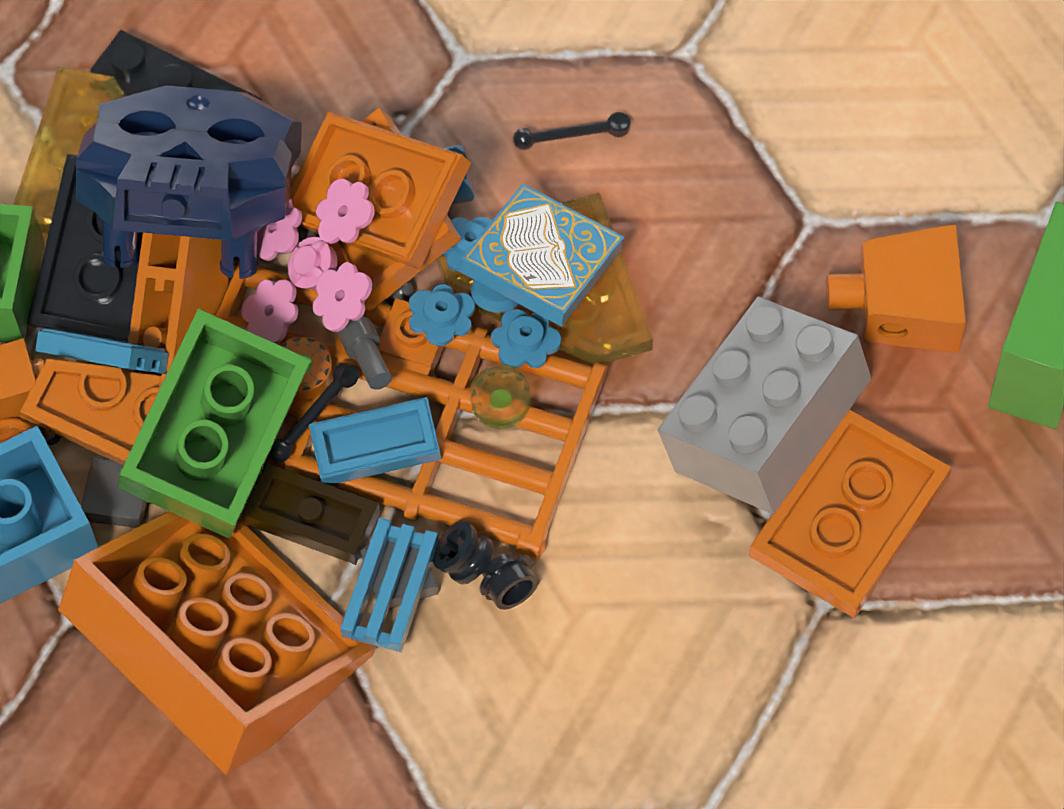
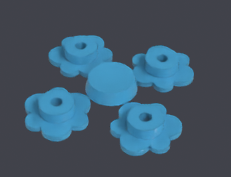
M457 217L451 221L462 240L442 254V256L447 257L446 264L449 269L459 271L461 258L491 223L490 219L478 217L469 222L465 218ZM474 279L471 284V296L465 293L454 294L450 286L440 284L434 287L432 292L427 290L415 292L409 300V309L413 314L409 319L410 329L415 333H425L427 341L435 346L447 345L453 340L454 335L464 336L470 332L471 320L469 318L474 313L475 303L482 309L490 312H506L501 318V327L493 330L491 342L495 347L499 348V360L508 368H519L525 363L532 368H540L546 363L547 355L555 353L561 345V336L556 329L548 327V319L537 313L528 316L522 310L513 309L518 303Z

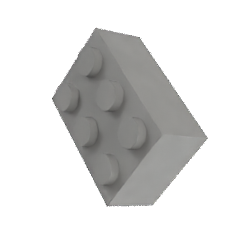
M757 297L658 428L659 435L674 471L774 515L872 379L859 337L849 331Z

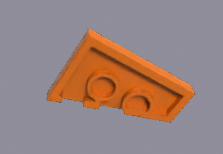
M46 359L20 410V417L116 463L124 465L167 374L156 376L125 372L121 368Z

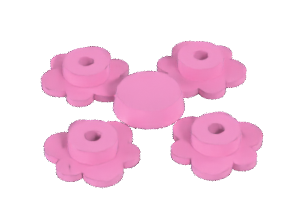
M338 179L330 185L327 199L322 200L316 209L317 217L322 220L318 229L319 237L306 238L297 245L299 238L297 227L302 221V213L293 207L291 198L285 219L265 225L257 232V251L260 258L271 261L277 256L278 252L287 254L292 251L288 262V274L291 282L279 280L274 283L270 280H263L258 285L257 294L249 296L242 306V317L246 322H249L247 331L275 344L280 343L287 334L288 326L298 317V307L293 304L296 298L295 286L317 290L319 296L313 302V312L323 317V324L330 331L339 332L347 326L349 320L357 321L364 315V302L371 293L372 281L368 275L358 272L357 267L349 262L343 263L336 271L337 255L329 244L336 243L339 240L345 243H352L357 239L359 230L371 223L375 210L373 204L366 200L369 195V189L365 184L361 182L352 184L345 179Z

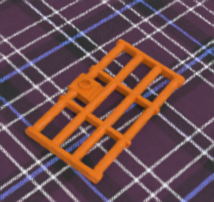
M238 263L234 277L229 284L216 317L247 330L249 322L237 317L236 314L248 287L257 290L258 285L263 280H270L274 283L279 280L291 282L289 275L258 266L256 274L239 279ZM295 286L296 298L294 301L313 307L314 300L319 296L317 290ZM395 298L393 306L380 303L371 311L365 309L362 317L369 318L374 326L383 328L378 350L392 376L391 382L386 387L420 398L427 397L430 401L445 405L435 431L442 460L422 464L413 489L374 476L330 486L404 511V518L417 521L419 517H423L449 526L465 521L475 527L477 533H482L490 539L515 546L516 553L539 560L541 554L546 549L545 544L549 528L602 389L608 366L595 362L593 367L550 354L547 355L546 363L540 368H532L526 363L519 368H515L584 389L573 419L531 406L527 410L524 404L521 407V403L512 401L511 406L507 410L496 411L490 405L492 394L470 388L481 358L502 364L499 360V348L492 344L489 330L477 327L475 331L470 330L467 335H454L453 340L447 345L435 346L427 341L425 333H415L410 329L409 319L413 314L409 309L408 301ZM287 332L285 338L277 345H281L289 339L302 336ZM339 336L334 346L322 343L330 353L333 371L339 363L348 362L358 368V379L367 381L357 360L347 355ZM444 347L466 353L454 383L433 377ZM475 393L478 398L472 401L473 395ZM319 396L308 400L294 399L287 415L300 419ZM329 403L313 423L359 412ZM473 406L478 408L476 414L474 412ZM461 410L487 418L485 416L487 415L488 419L499 420L504 424L511 422L514 423L511 426L563 441L564 445L554 472L450 441ZM525 414V416L519 421V415ZM308 427L294 443L292 454L287 461L275 462L268 455L263 467L269 463L321 482L316 458L308 456L313 444L310 428ZM440 463L545 495L534 525L530 526L429 494Z

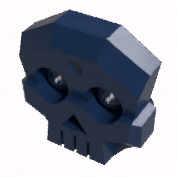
M166 85L100 103L98 122L84 134L76 158V200L95 212L102 221V261L111 267H115L116 251L121 250V268L130 267L138 263L140 259L138 232L219 239L221 240L220 271L224 275L231 278L234 277V262L238 261V257L239 279L256 274L258 270L257 232L263 226L283 220L286 216L291 195V169L301 153L302 122L248 93Z

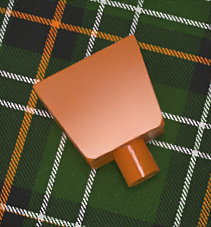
M945 225L866 240L861 245L858 274L826 275L827 310L861 309L863 337L870 343L943 352H960L966 319L956 225Z

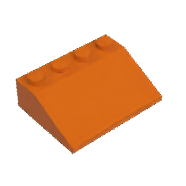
M168 511L75 559L58 608L225 775L271 748L371 658L376 649L371 644L342 637L340 628L344 617L240 519L229 539Z

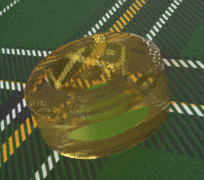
M506 365L491 366L482 370L474 378L470 387L472 411L482 424L491 428L506 429L517 425L526 417L531 406L530 387L527 379L520 371Z

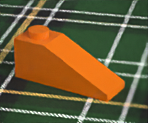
M143 233L128 343L165 349V352L169 353L166 374L197 309L215 316L228 289L229 277L220 271L221 240ZM125 368V372L149 374L156 376H161V374H163L157 372H148Z

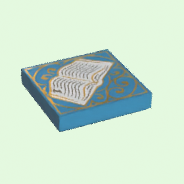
M522 184L463 255L459 272L562 327L620 253L624 236Z

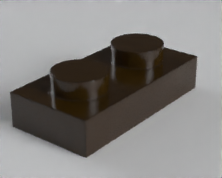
M269 463L266 464L242 512L244 524L354 565L357 564L361 555L360 550L364 549L380 515L378 502Z

